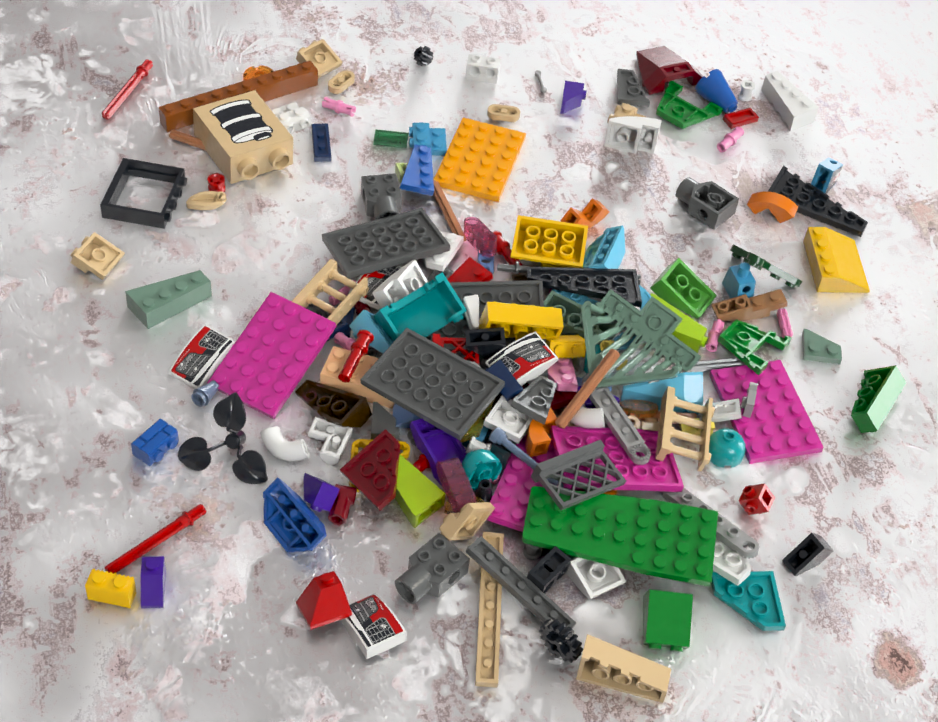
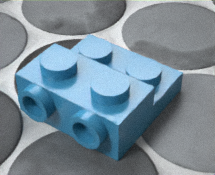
M423 122L412 123V127H409V137H412L409 139V148L413 149L415 144L425 145L431 148L432 155L445 156L447 152L445 128H429V123Z

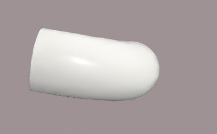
M583 404L570 422L582 428H604L603 408L588 409Z
M269 427L260 432L267 450L277 459L292 462L310 457L308 447L303 439L287 441L283 438L279 427Z

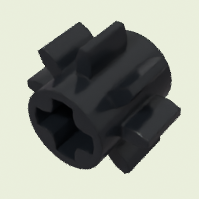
M420 46L415 50L414 60L417 61L416 64L427 66L432 62L433 52L430 51L431 48Z

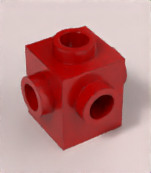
M765 483L745 486L738 501L748 515L769 512L775 496Z

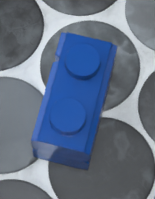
M160 418L131 443L132 454L149 467L154 462L161 461L169 449L172 450L177 446L179 441L177 429L170 424L168 425L167 422Z

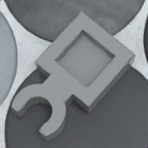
M750 382L747 395L742 398L741 408H744V417H751L758 383Z

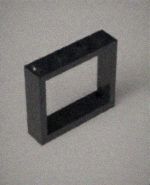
M123 158L100 204L102 218L165 229L167 223L171 221L172 211L176 210L178 198L182 196L183 186L187 185L185 168ZM129 176L174 183L161 213L116 205Z

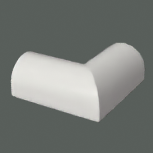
M315 417L308 431V437L324 441L320 451V458L329 465H336L352 435L353 428L342 427Z

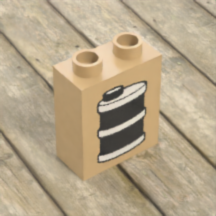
M255 90L193 108L194 136L202 141L206 152L230 184L243 180H252L258 175L273 170H282L293 164L292 135Z

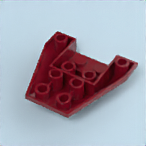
M666 46L636 51L642 86L649 95L663 92L665 82L686 78L691 86H694L703 77L692 64Z

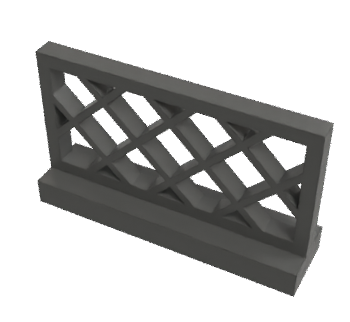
M601 440L538 463L531 475L535 483L540 481L560 510H564L626 483L625 478L603 451L605 445ZM600 458L605 467L595 464V460ZM583 465L590 468L589 473L579 470V466ZM593 469L603 472V478L593 475ZM563 472L574 474V478L564 477ZM607 474L614 476L617 481L614 482L606 479ZM577 475L587 478V484L577 481ZM547 479L558 480L557 486L550 484ZM591 480L602 483L601 487L591 486ZM561 482L572 485L571 490L562 488ZM575 486L585 489V494L574 492ZM559 493L570 496V499L563 502Z

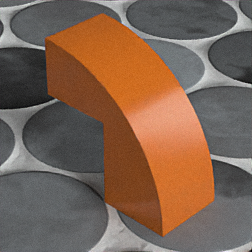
M763 191L754 193L747 203V206L754 214L769 209L779 223L794 218L798 206L792 200L774 192Z
M592 198L582 212L570 207L560 221L586 225L589 229L604 219L610 211L600 201Z
M551 408L549 409L545 425L534 419L530 423L525 440L526 452L530 457L547 454L551 442L548 434H550L551 426H556L555 421L558 419Z

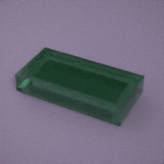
M375 129L373 145L407 148L409 133Z

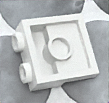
M296 102L271 110L289 133L311 127V115L304 106L299 107Z
M501 396L484 420L483 425L493 431L500 427L506 432L508 439L519 444L523 436H526L533 418L511 407L512 400L507 402L504 396Z

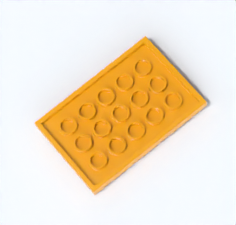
M463 117L433 180L439 182L442 188L499 202L526 139V133Z

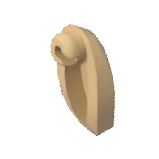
M221 191L199 192L186 201V207L195 210H213L224 205L227 200L226 194Z

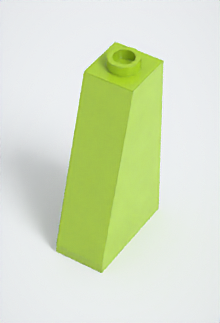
M650 294L651 297L653 296L683 319L672 333L673 336L696 353L699 352L701 347H705L708 337L705 336L707 328L655 294Z
M399 455L395 500L410 524L416 528L444 506L446 493L402 455Z

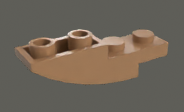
M778 289L750 298L746 294L713 303L711 307L717 320L721 319L722 321L732 322L735 320L748 321L770 316V311L787 307V300L782 290Z

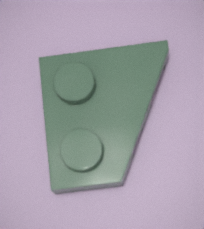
M808 329L803 330V360L841 364L842 351L840 345Z

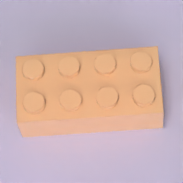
M333 346L320 373V383L366 397L367 402H378L381 406L393 409L394 403L365 387L360 381L379 358L369 355L362 356L350 382L344 383L339 380L338 375L351 351Z

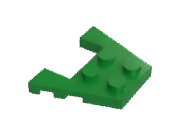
M670 81L656 111V115L684 129L720 115L723 108L713 102H710L703 109L694 106L677 96L682 92L683 86Z
M735 320L720 334L718 342L756 374L760 375L766 369L768 361L754 353L765 342L784 350L790 344L792 338L786 335L784 338L776 336L774 331H760L758 326Z

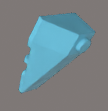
M363 310L349 325L354 332L353 336L357 339L359 330L371 332L374 340L369 345L384 353L394 341L374 318L375 314Z
M683 372L673 379L623 386L620 400L629 404L661 410L662 396L667 387L670 386L675 388L677 399L702 406L703 372ZM673 408L674 412L696 413L700 415V413L683 408Z

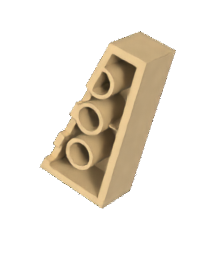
M587 634L576 680L663 703L668 689L671 669Z

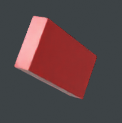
M751 108L723 115V121L730 129L758 122L759 116Z

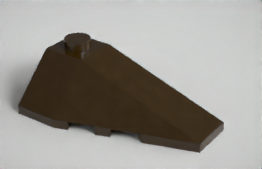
M308 379L295 391L298 397L327 422L342 427L361 428L372 416L366 397Z

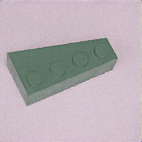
M201 270L125 291L127 307L147 329L212 297L211 281Z
M551 291L544 300V307L562 309L564 328L560 335H579L585 339L581 312L582 305L555 291ZM591 312V317H592V316H596V317H597V316H601V315H599V314H596V313H594V312ZM616 323L595 324L592 327L593 336L614 327ZM615 335L607 338V340H612Z

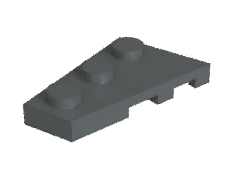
M617 69V104L626 103L633 106L649 107L650 101L645 97V91L641 89L634 70Z
M540 375L512 400L511 407L545 425L557 383Z

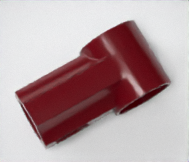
M336 484L335 487L340 490L330 510L328 520L334 525L341 526L347 522L350 508L355 503L357 488Z

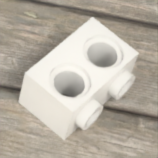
M469 54L465 79L497 84L500 59Z

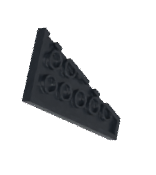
M784 165L768 192L778 193L792 200L798 206L796 212L861 237L867 227L868 222L852 211H846L839 202L834 203L829 199L830 196L811 183H805L800 180V176L796 173L791 174L788 172V168Z
M527 267L526 269L527 281L542 280L543 287L603 299L611 289L633 306L641 308L642 300L636 269Z

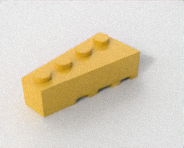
M495 301L487 302L479 320V329L504 327L505 338L515 337V341L535 331L542 339L559 338L564 328L562 309L515 303H499Z

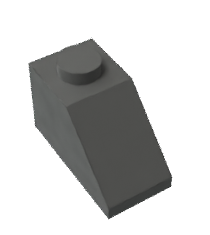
M373 402L371 439L374 440L385 429L396 439H399L400 427H396V418L378 402Z

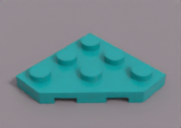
M751 571L750 575L738 586L718 573L713 572L711 586L714 596L762 631L785 630V619L773 571Z

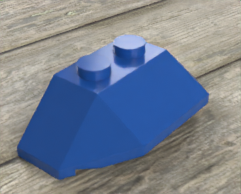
M277 477L263 492L264 524L286 552L312 551L327 536L324 524L305 501L280 478Z

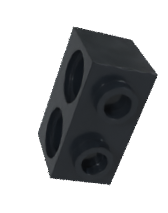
M555 546L528 572L527 578L543 593H546L567 573L572 559Z

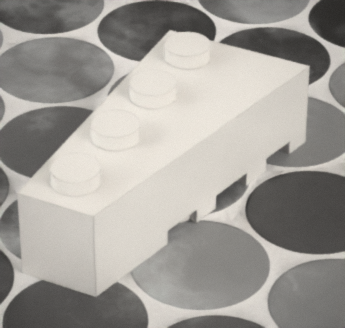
M778 71L765 75L761 91L767 100L773 103L776 113H780L782 116L781 120L788 125L787 129L790 132L815 121L819 107Z

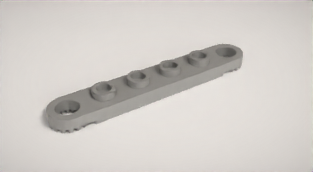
M587 373V375H584L581 386H583V384L589 378V373ZM608 387L595 389L589 398L596 408H603L606 424L629 458L638 465L648 463L651 456L650 449H648L644 443L645 441ZM636 452L644 453L645 457H637Z
M684 487L682 492L671 493L662 491L663 498L668 499L672 503L713 510ZM718 513L716 538L732 550L737 551L739 555L741 554V557H748V559L756 557L759 551L758 542ZM748 545L750 548L751 546L752 550L745 549L744 547Z

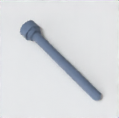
M497 427L490 435L489 440L494 444L503 445L534 470L538 463L507 439L508 436L503 429ZM547 479L550 484L557 486L558 480Z

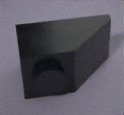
M504 327L465 330L467 349L486 358L492 357L506 347Z
M811 532L782 561L794 576H798L821 564L834 550L821 535Z

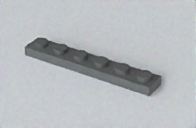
M482 536L467 547L465 552L542 623L552 618L553 620L558 619L561 624L565 622L566 627L573 628L576 625V622Z

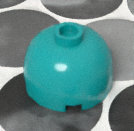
M728 428L713 432L709 442L710 461L722 468L725 466L733 468L739 465L745 455L746 444L742 436L737 431Z
M478 449L467 453L460 467L461 477L471 490H476L482 479H492L493 482L502 470L500 460L491 451L486 449Z

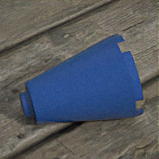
M719 69L708 72L710 75L707 78L703 76L695 87L697 94L707 101L722 107V111L725 113L734 112L737 109L738 101L723 73Z

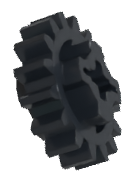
M550 618L540 626L539 632L542 634L540 638L545 641L544 645L548 647L549 652L555 653L558 659L562 657L564 662L568 660L572 663L582 654V642L577 640L578 635L574 634L575 631L571 627H566L565 622L561 624L558 619L553 620Z

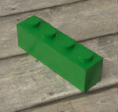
M897 365L864 370L863 375L865 379H862L860 383L862 389L858 390L857 396L859 398L855 401L851 412V417L861 433H873L880 429L881 424L907 382Z

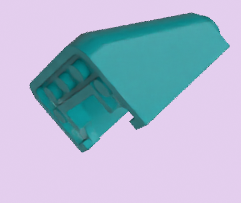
M442 272L435 276L434 280L425 283L422 287L399 301L380 309L374 318L388 336L395 341L406 328L426 338L453 321L456 324L464 318L463 314L467 312V309Z

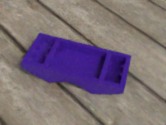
M423 419L411 421L410 428L417 449L428 459L433 477L448 492L467 486L461 477L460 471L462 461L467 454L461 441Z

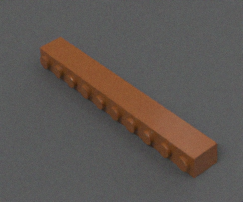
M307 61L160 106V123L166 132H170L173 129L177 130L193 125V108L254 90L266 102L317 86L318 69L311 61Z

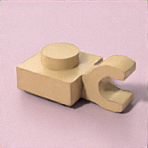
M628 415L629 419L634 420V427L636 429L658 431L659 422H657V418L645 417V421H640L636 416Z

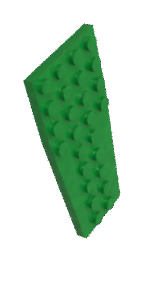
M533 486L528 502L522 542L549 550L556 546L563 553L644 575L710 587L713 574L718 511L654 499L600 494L560 510L544 487ZM574 491L580 494H585V492L583 491ZM559 493L563 502L570 499V496Z

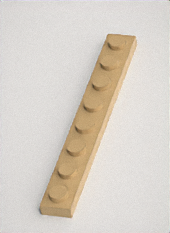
M483 532L482 537L503 555L504 534ZM482 567L480 572L475 686L497 688L502 585Z

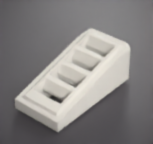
M478 295L464 297L463 305L467 309V312L464 314L469 329H479Z

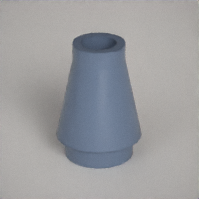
M211 381L195 389L191 395L194 404L199 407L208 405L219 390V384Z

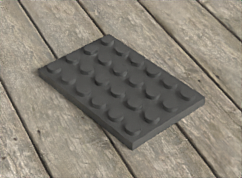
M423 208L322 234V241L347 278H355L363 274L406 264L412 260L424 259L450 251V244Z
M408 328L402 332L360 379L361 384L458 440L465 435L505 386V381Z

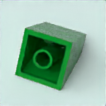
M649 589L643 595V645H648V649L661 650V647H669L671 652H683V649L690 647L693 594Z

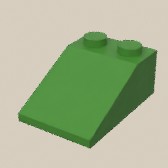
M680 258L668 265L650 287L658 297L697 319L701 317L717 296Z

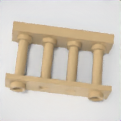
M330 259L292 302L304 308H307L309 304H314L330 313L331 315L327 319L335 322L337 325L360 298L368 293V278L364 277L359 283H356L339 274L337 261ZM335 279L353 290L346 296L328 286L329 282ZM324 291L342 302L335 308L318 299L317 296L320 292Z
M667 387L661 400L655 459L663 461L666 455L670 453L698 460L697 471H702L704 466L709 464L711 460V453H709L711 418L715 411V407H712L713 398L709 397L705 406L677 399L675 388ZM679 407L701 413L702 421L678 415L673 411V408ZM677 422L701 429V434L697 436L675 430L672 427V423ZM674 437L699 444V452L675 446L670 442V439Z

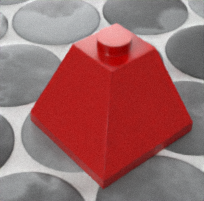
M334 571L314 577L296 601V606L310 630L352 615L342 583Z

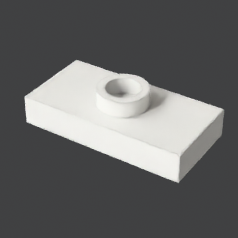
M739 399L712 404V407H715L711 422L715 423L742 418Z

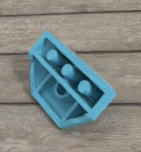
M623 225L607 228L603 232L604 234L599 236L588 247L584 255L583 268H619L626 253Z

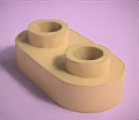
M348 70L341 71L328 81V90L333 94L342 93L354 83V73Z
M492 104L488 107L487 116L492 120L515 122L520 118V110L515 106Z

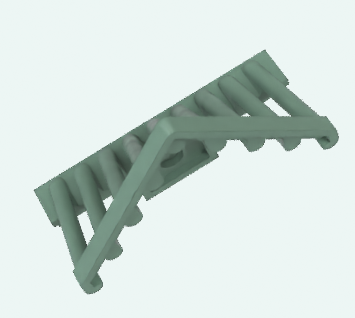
M611 289L600 303L597 301L594 305L590 301H585L581 306L589 377L610 349L617 350L634 336L636 337L595 389L673 379L681 372H690L701 359L698 353L672 335L683 319L653 296L641 311ZM591 312H594V313L599 314V315H601V316H597V317H596V316H592V317H591ZM616 323L614 327L593 336L592 327L595 324ZM626 329L618 340L602 352L595 354V345ZM644 343L646 344L640 353L622 369L618 370L612 378H607ZM653 350L655 351L653 356L642 366L638 367L633 375L625 376ZM665 358L664 362L657 365L653 372L645 373L659 360ZM672 364L674 365L671 370H666Z

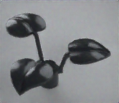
M235 392L219 401L213 410L215 422L220 427H226V430L230 432L226 436L225 441L207 448V442L204 438H189L180 446L178 458L188 468L194 471H201L206 469L211 463L212 458L209 452L227 445L230 449H238V460L232 465L235 476L248 484H261L268 480L266 464L261 454L257 451L247 450L241 455L242 444L246 441V435L241 430L246 423V412L241 398Z

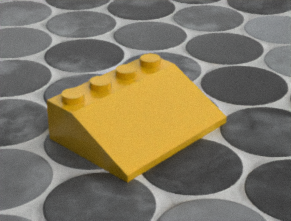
M518 215L511 258L583 268L588 226Z
M808 227L803 243L816 291L869 293L870 289L855 240L826 227Z

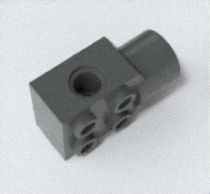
M396 173L361 176V195L367 216L374 217L377 220L401 213L402 195Z
M690 177L685 178L680 183L675 194L676 198L689 205L687 211L689 214L714 230L735 214L739 201L738 197L713 181L698 183Z
M438 533L409 557L408 570L395 580V587L401 597L410 604H415L425 595L439 598L468 573L470 558L442 534Z

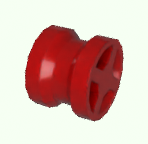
M219 173L209 175L207 178L209 184L208 191L225 192V177Z

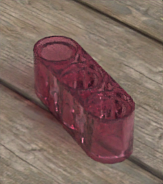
M477 217L465 218L464 234L466 240L482 256L494 257L497 252V236Z
M459 458L437 461V474L453 512L459 513L461 508L467 503H477Z

